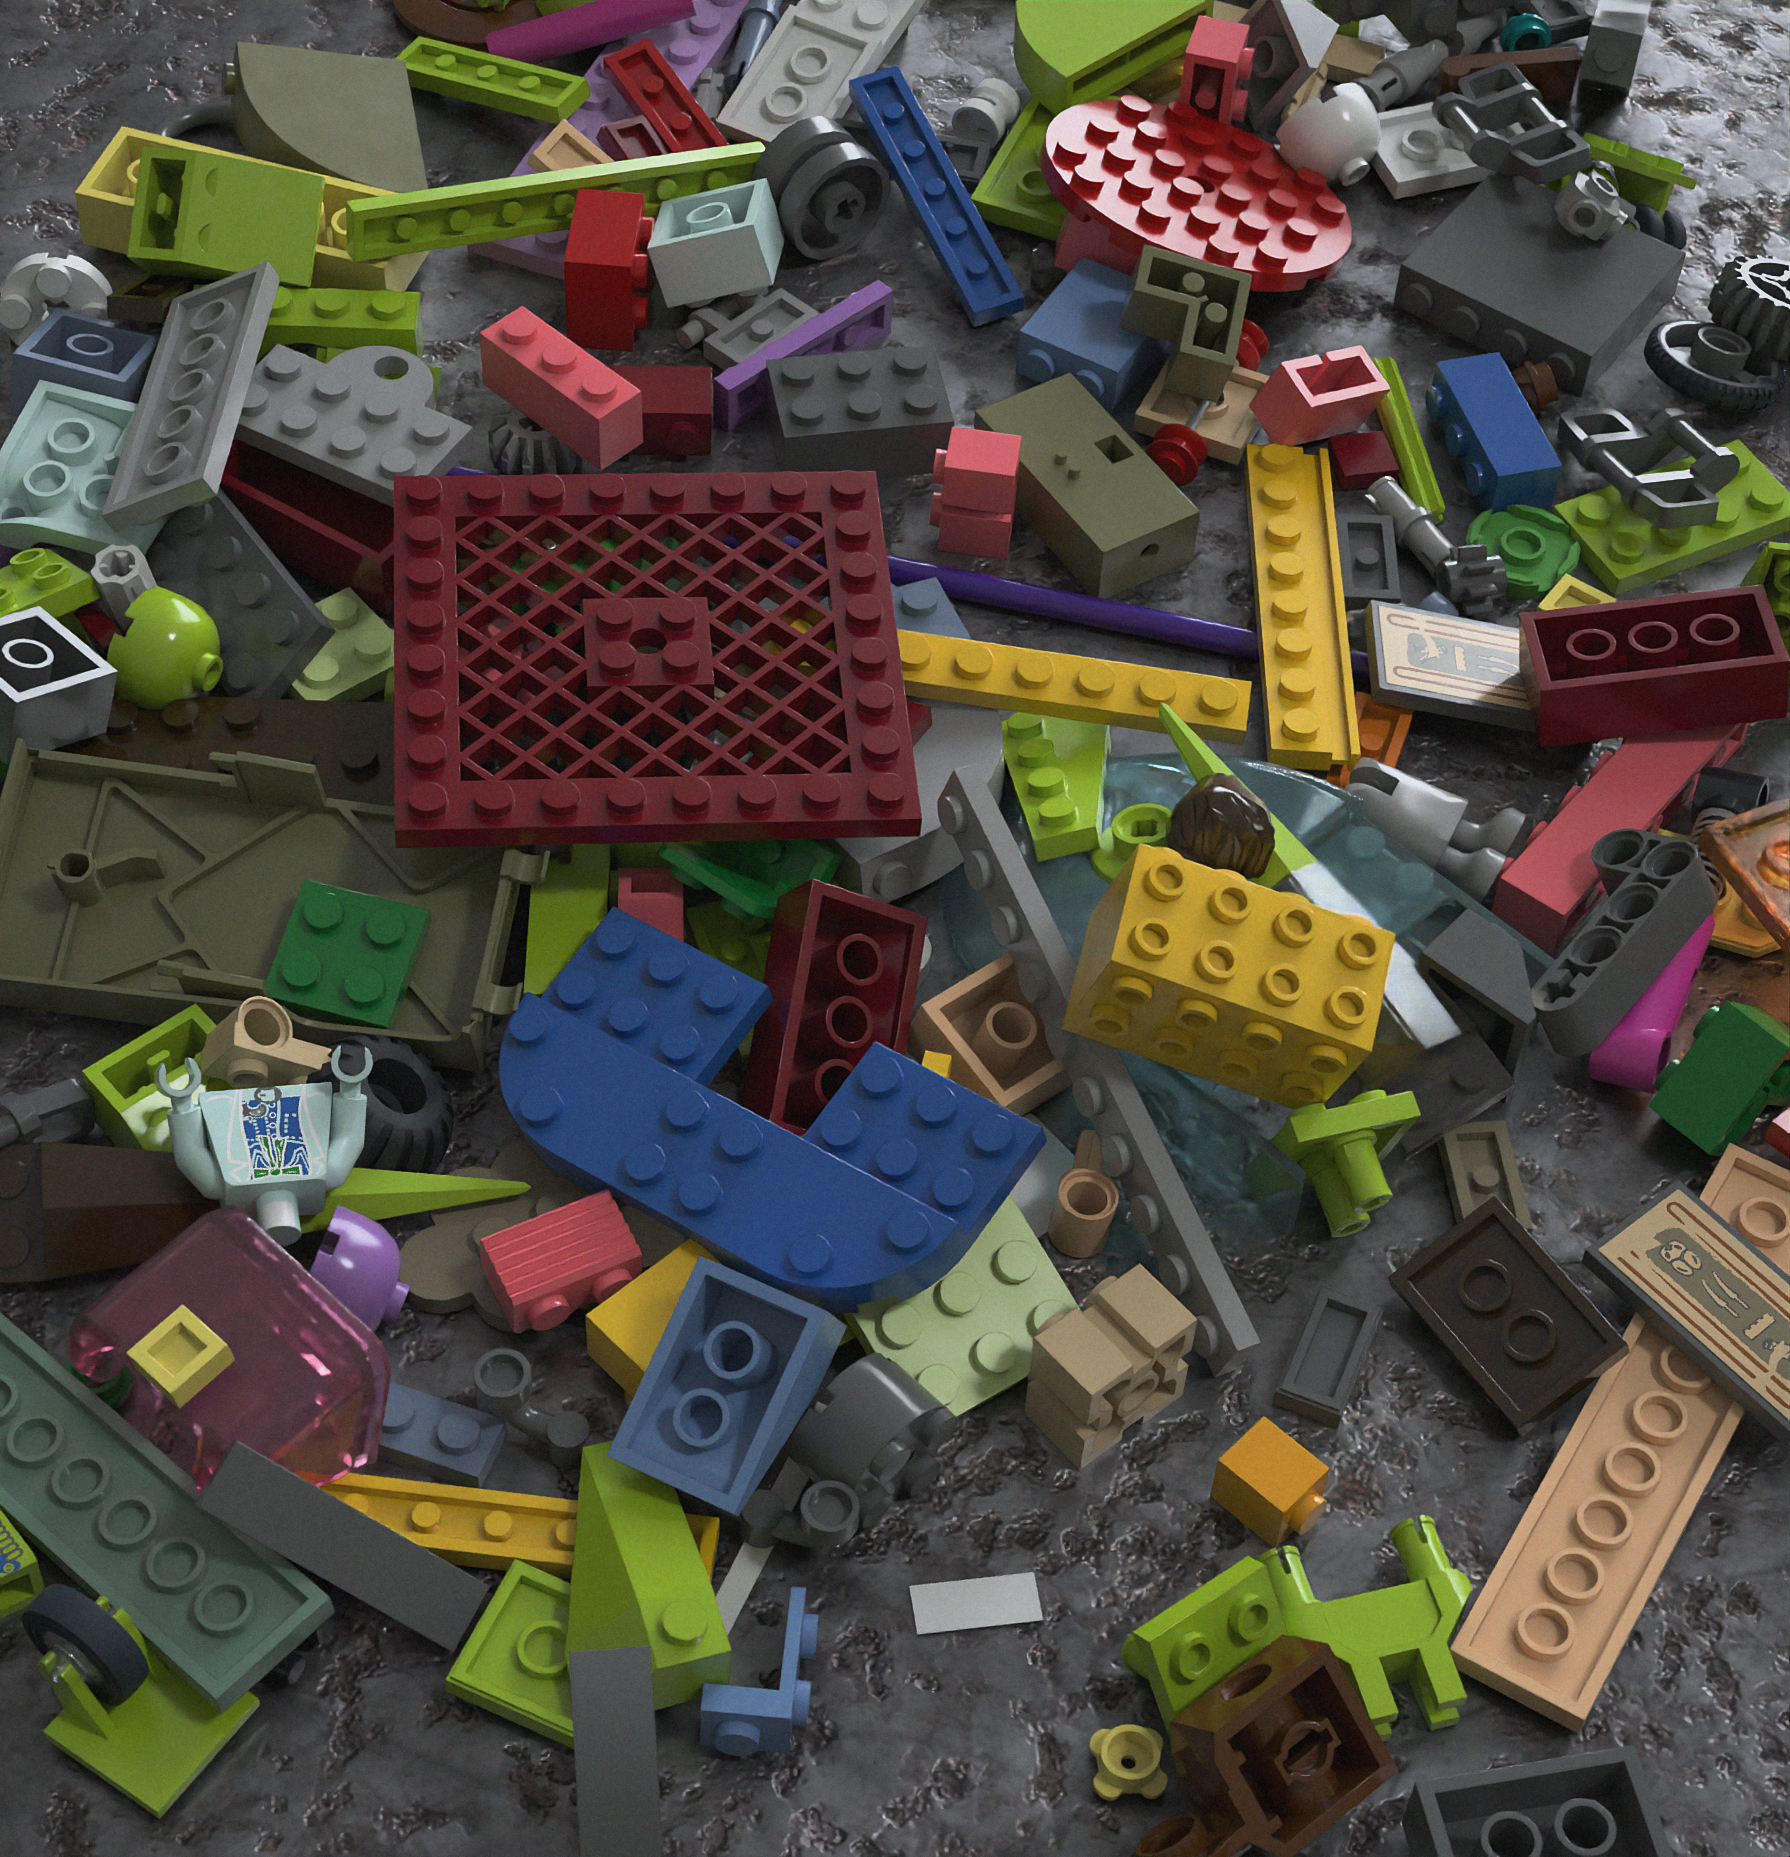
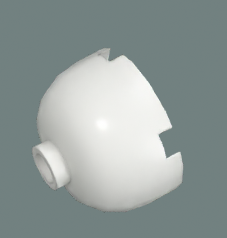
M1355 83L1341 84L1333 87L1337 97L1331 98L1322 103L1318 95L1307 101L1292 113L1278 129L1276 137L1281 145L1273 144L1276 152L1293 169L1297 171L1299 168H1308L1320 172L1326 177L1327 186H1334L1341 182L1344 186H1348L1363 178L1370 169L1368 163L1377 152L1381 140L1380 121L1375 107L1362 87Z

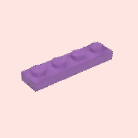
M876 280L860 291L848 295L843 301L817 317L808 319L802 326L779 340L767 344L762 350L736 366L724 370L719 376L714 378L713 421L727 432H730L765 410L766 360L861 351L891 333L893 290L880 280Z

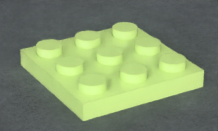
M1009 1194L959 1263L931 1287L900 1303L896 1295L878 1301L858 1304L860 1313H845L843 1315L867 1355L881 1353L885 1358L896 1362L957 1418H960L1028 1379L1031 1371L1033 1337L1039 1327L1057 1313H1063L1066 1316L1076 1308L1080 1311L1081 1309L1011 1194Z

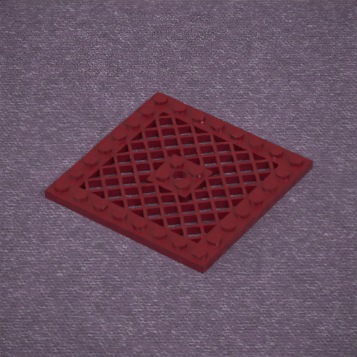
M876 471L394 476V766L396 848L919 837L921 835L922 813ZM730 535L743 544L733 550L721 541ZM792 535L802 541L803 544L794 549L782 542V540ZM670 536L680 542L681 545L672 551L660 542ZM608 537L621 544L611 552L599 544ZM549 538L559 544V546L551 552H547L538 544ZM485 539L498 545L489 553L476 547ZM821 555H823L824 567L814 562ZM702 556L714 565L708 570L703 571L692 563ZM764 556L774 562L775 565L766 571L755 564L754 561ZM641 557L653 566L642 572L631 564ZM580 558L590 564L591 567L580 573L569 565ZM517 559L530 566L520 574L507 567ZM456 560L467 566L459 574H457ZM793 576H796L808 585L798 591L786 582ZM672 577L685 585L677 593L663 585ZM735 577L747 586L737 592L724 583ZM611 578L624 586L614 594L601 586ZM549 579L561 586L552 595L539 587ZM487 580L499 587L489 596L477 589ZM767 597L780 606L770 613L757 604ZM826 597H828L829 609L819 604ZM581 600H583L582 615L571 608ZM707 600L718 606L711 613H708ZM519 601L531 608L521 617L509 610L510 607ZM457 602L469 609L459 617ZM800 618L813 626V628L803 634L790 626V624ZM739 619L751 628L741 635L728 626ZM550 622H553L564 629V631L552 638L541 631V629ZM488 623L501 630L491 639L478 632ZM831 639L833 640L834 653L824 647ZM772 640L783 647L784 650L774 656L761 647ZM583 643L585 659L573 652ZM711 643L722 649L714 657H712ZM520 644L533 651L523 661L510 653ZM458 645L470 652L459 662ZM643 646H652L661 651L655 654H642L635 649ZM805 661L819 671L808 678L794 668ZM742 662L756 672L745 679L732 671V669ZM553 665L566 673L556 682L542 674ZM490 666L503 674L492 683L479 676L480 673ZM836 683H838L839 697L828 691ZM777 684L788 691L789 694L779 701L765 691L772 685ZM714 686L726 693L717 702L714 701ZM585 687L587 703L575 696ZM522 688L536 696L525 705L511 697ZM459 689L472 697L460 707ZM808 705L824 714L814 723L799 714ZM745 706L760 715L751 724L735 715ZM682 707L697 716L687 725L672 717ZM618 709L633 717L622 727L608 718ZM554 710L569 718L557 728L544 719ZM491 711L504 719L493 729L479 721ZM842 727L844 742L833 736ZM780 728L793 736L794 739L786 746H783L769 736ZM717 729L729 737L730 740L722 747H718L705 737ZM652 730L666 739L656 749L641 740ZM587 732L602 740L592 750L577 742ZM523 733L537 741L527 751L512 743ZM460 734L473 743L462 752H460ZM813 750L829 760L819 769L803 759ZM748 752H752L765 762L753 770L739 760ZM685 753L701 762L690 772L675 762ZM621 754L636 763L625 773L610 764ZM557 755L571 764L560 774L545 765ZM491 757L506 765L495 775L480 767Z

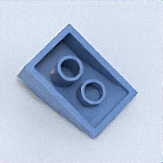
M699 1255L607 1456L739 1516L816 1395L847 1326L826 1310Z

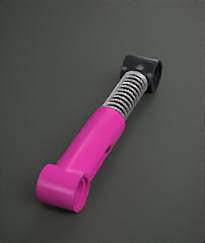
M1706 765L1700 773L1694 793L1691 821L1694 827L1688 842L1694 843L1718 902L1742 839L1746 836L1755 838L1761 828L1769 795V779L1763 776ZM1713 911L1606 1039L1591 1051L1589 1062L1590 1079L1656 1095L1658 1091L1654 1089V1083L1661 1071L1668 1065L1672 1037L1715 928Z

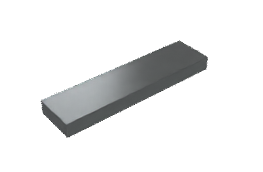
M237 1440L231 1441L194 1504L200 1510L451 1652H454L490 1588L486 1583Z

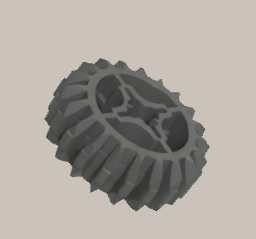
M1753 254L1749 257H1735L1733 261L1726 262L1722 272L1718 273L1709 295L1711 299L1707 309L1712 314L1711 320L1715 325L1743 337L1750 344L1751 349L1755 350V354L1762 353L1770 356L1774 361L1782 359L1790 363V261H1782L1775 256L1763 258Z

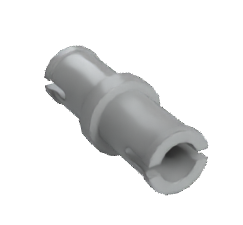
M1385 476L1380 478L1367 490L1369 494L1364 496V502L1378 515L1393 516L1395 543L1402 549L1408 548L1436 580V570L1439 562L1451 560L1449 549L1454 546L1434 525L1435 517L1426 507H1418L1397 485V481L1393 477Z

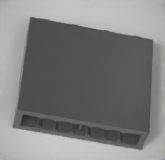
M1492 171L1401 263L1393 306L1489 353L1499 352L1503 360L1518 367L1526 361H1530L1533 365L1546 361L1553 373L1556 385L1582 398L1675 295L1686 253L1626 224H1623L1620 230L1608 242L1601 237L1597 241L1592 240L1585 234L1582 237L1575 236L1566 230L1557 218L1559 214L1555 211L1554 206L1559 193L1542 185L1533 184L1519 174L1508 176Z

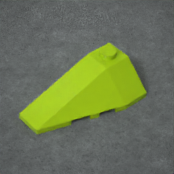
M614 1440L585 1446L582 1448L565 1647V1664L569 1678V1652L650 1646L654 1710L701 1699L704 1683L729 1685L732 1650L712 1584L675 1488L608 1457V1451Z

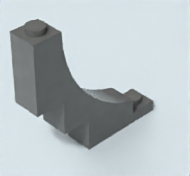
M1599 0L1578 76L1579 85L1629 95L1653 0Z

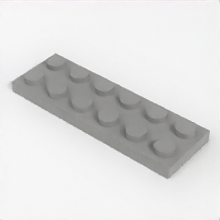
M269 261L172 299L101 515L115 533L138 524L140 526L150 525L159 520L163 515L187 506L199 507L217 495L281 279Z

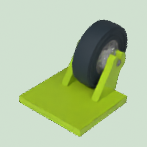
M52 1584L29 1604L22 1615V1624L27 1635L43 1655L37 1663V1668L52 1685L63 1707V1710L43 1730L45 1739L159 1819L260 1706L259 1698L247 1691L221 1714L155 1654L134 1625L129 1614L121 1607L119 1609L113 1606L110 1607L108 1598L103 1595L99 1596L94 1602L75 1589L62 1584Z

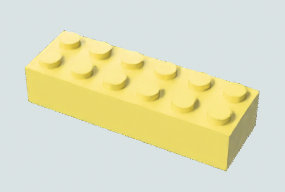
M124 126L119 129L75 191L83 244L127 255L142 146L197 150L323 176L325 178L311 288L406 291L429 251L359 262H354L347 253L346 201L399 193Z

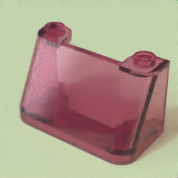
M227 1205L202 1215L72 1321L70 1334L66 1339V1350L70 1362L79 1373L86 1374L95 1382L104 1383L121 1374L124 1364L198 1437L196 1462L193 1465L192 1474L195 1486L200 1494L232 1440H237L318 1488L377 1461L391 1381V1367L388 1355L381 1341L346 1306L246 1213L236 1206ZM183 1304L229 1346L236 1360L179 1409L134 1367L126 1352Z

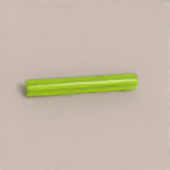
M1389 356L1381 360L1374 357L1371 359L1391 388L1376 406L1386 439L1399 467L1398 475L1403 490L1418 507H1426L1434 515V525H1437L1443 520L1442 513L1445 511V505L1397 363Z

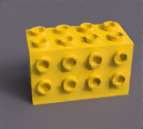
M1139 843L1090 914L1062 1029L1294 1110L1309 1104H1324L1372 1052L1396 933L1376 927L1364 917L1351 914L1342 915L1311 904L1309 900L1299 894L1277 892L1249 882L1237 872L1226 869L1215 870L1184 859L1178 852L1172 849L1151 847Z

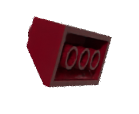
M811 879L778 897L762 981L763 984L769 987L774 1000L754 1026L740 1106L800 1137L806 1134L875 1041L903 1056L906 1055L928 917L816 879Z

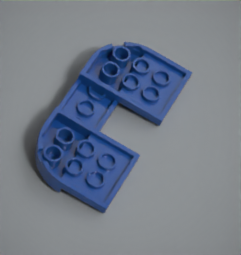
M613 906L541 998L528 991L519 1002L517 1012L512 1014L503 1036L499 1058V1077L502 1093L509 1111L536 1155L552 1170L593 1194L609 1189L616 1203L621 1200L716 1253L723 1266L826 1310L829 1313H860L858 1304L874 1302L896 1295L900 1303L931 1287L955 1267L974 1244L1046 1144L1047 1139L1043 1127L875 1041L803 1138L794 1135L707 1088L774 1000L769 987Z

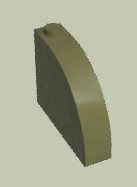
M236 42L233 63L224 62L221 89L222 94L230 95L236 132L243 147L253 158L396 193L428 189L405 61Z

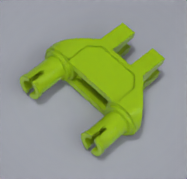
M1426 1515L1418 1516L1417 1521L1421 1528L1418 1532L1412 1517L1399 1522L1390 1532V1538L1392 1543L1396 1545L1410 1583L1322 1602L1314 1598L1300 1561V1553L1296 1547L1282 1546L1281 1551L1285 1559L1282 1563L1276 1548L1262 1553L1256 1559L1266 1565L1289 1636L1329 1644L1383 1742L1389 1741L1392 1735L1388 1722L1396 1721L1399 1713L1389 1688L1390 1684L1409 1681L1429 1731L1457 1725L1460 1716L1456 1706L1464 1705L1467 1698L1450 1653L1449 1645L1466 1609L1473 1588L1467 1575L1451 1568L1436 1532L1434 1519Z

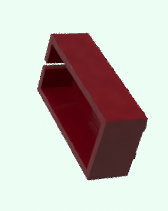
M238 439L237 441L233 440L219 487L278 559L339 591L350 587L369 607L387 615L394 608V508Z

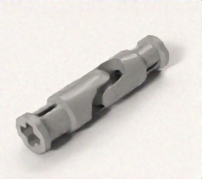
M1504 8L1457 19L1456 32L1412 42L1406 50L1393 53L1378 63L1373 70V74L1367 78H1357L1350 83L1359 85L1367 95L1370 94L1372 96L1371 102L1377 113L1385 112V109L1390 105L1404 103L1417 94L1427 81L1437 79L1440 63L1446 57L1473 55L1480 48L1482 41L1498 38L1506 25V11Z

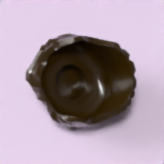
M1216 773L1214 776L1207 775L1201 778L1197 784L1188 789L1183 798L1175 805L1167 822L1166 841L1168 848L1178 852L1184 859L1215 870H1231L1241 874L1245 879H1259L1265 873L1275 848L1274 834L1276 830L1271 823L1269 808L1263 799L1245 788L1236 776Z

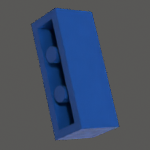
M1496 352L1437 362L1432 386L1426 390V408L1430 418L1438 421L1445 435L1449 454L1451 457L1457 458L1462 466L1471 495L1479 498L1485 511L1493 509L1492 514L1506 511L1507 505L1522 504L1540 509L1552 507L1562 464L1500 353Z

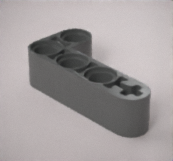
M1624 828L1603 836L1594 845L1591 858L1609 898L1531 990L1535 1012L1553 1050L1559 1055L1575 1057L1584 1055L1597 1048L1713 911L1717 903V896L1699 852L1693 843L1638 829Z

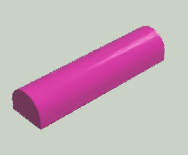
M597 0L489 33L485 40L492 55L536 65L697 15L692 0Z

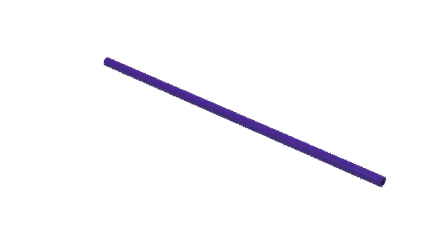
M454 465L445 476L500 474ZM730 535L721 541L733 550L743 544ZM792 535L782 540V542L794 549L803 544L802 541ZM887 554L890 582L895 586H903L936 577L947 597L1260 661L1257 630ZM821 555L814 562L824 567L823 555ZM1350 650L1353 681L1370 684L1367 653Z

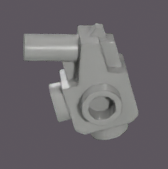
M1594 170L1588 176L1578 171L1559 193L1554 206L1555 211L1559 214L1557 218L1566 230L1578 237H1582L1585 234L1595 241L1600 237L1607 242L1611 240L1622 225L1628 224L1636 213V207L1619 197L1613 185Z

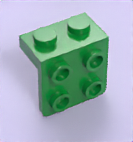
M818 839L707 841L704 847L676 842H662L657 851L658 855L672 863L669 873L674 878L698 890H703L706 885L723 896L719 905L728 913L749 923H753L756 917H759L771 924L774 921L779 896L811 879L829 884L844 857Z

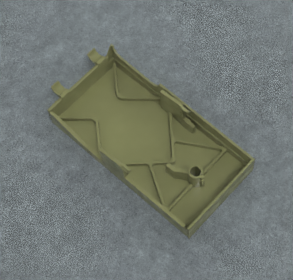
M16 739L0 798L1 1005L158 1026L196 1003L218 1025L245 1000L251 997L263 996L272 999L266 985V980L304 879H309L427 909L430 912L432 922L393 1030L342 1025L291 1012L285 1006H281L291 1020L293 1038L326 1047L334 1041L350 1036L366 1034L388 1036L390 1041L398 1039L410 1045L412 1048L411 1052L416 1055L419 1053L423 1054L433 1066L481 1072L493 1016L511 1017L518 1010L523 983H518L514 987L499 986L520 884L537 885L544 882L550 851H545L542 855L527 854L529 845L396 848L395 807L326 798L316 765L240 751H237L236 755L219 752L210 753L209 761L211 764L230 766L233 775L28 748L24 739Z

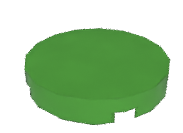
M1522 504L1507 505L1504 512L1492 514L1493 509L1482 512L1469 525L1465 545L1486 544L1487 555L1498 554L1502 558L1507 575V589L1504 595L1506 597L1519 600L1544 599L1565 574L1572 577L1575 576L1581 551L1578 540L1574 542V539L1570 536L1571 528L1562 519L1544 509Z

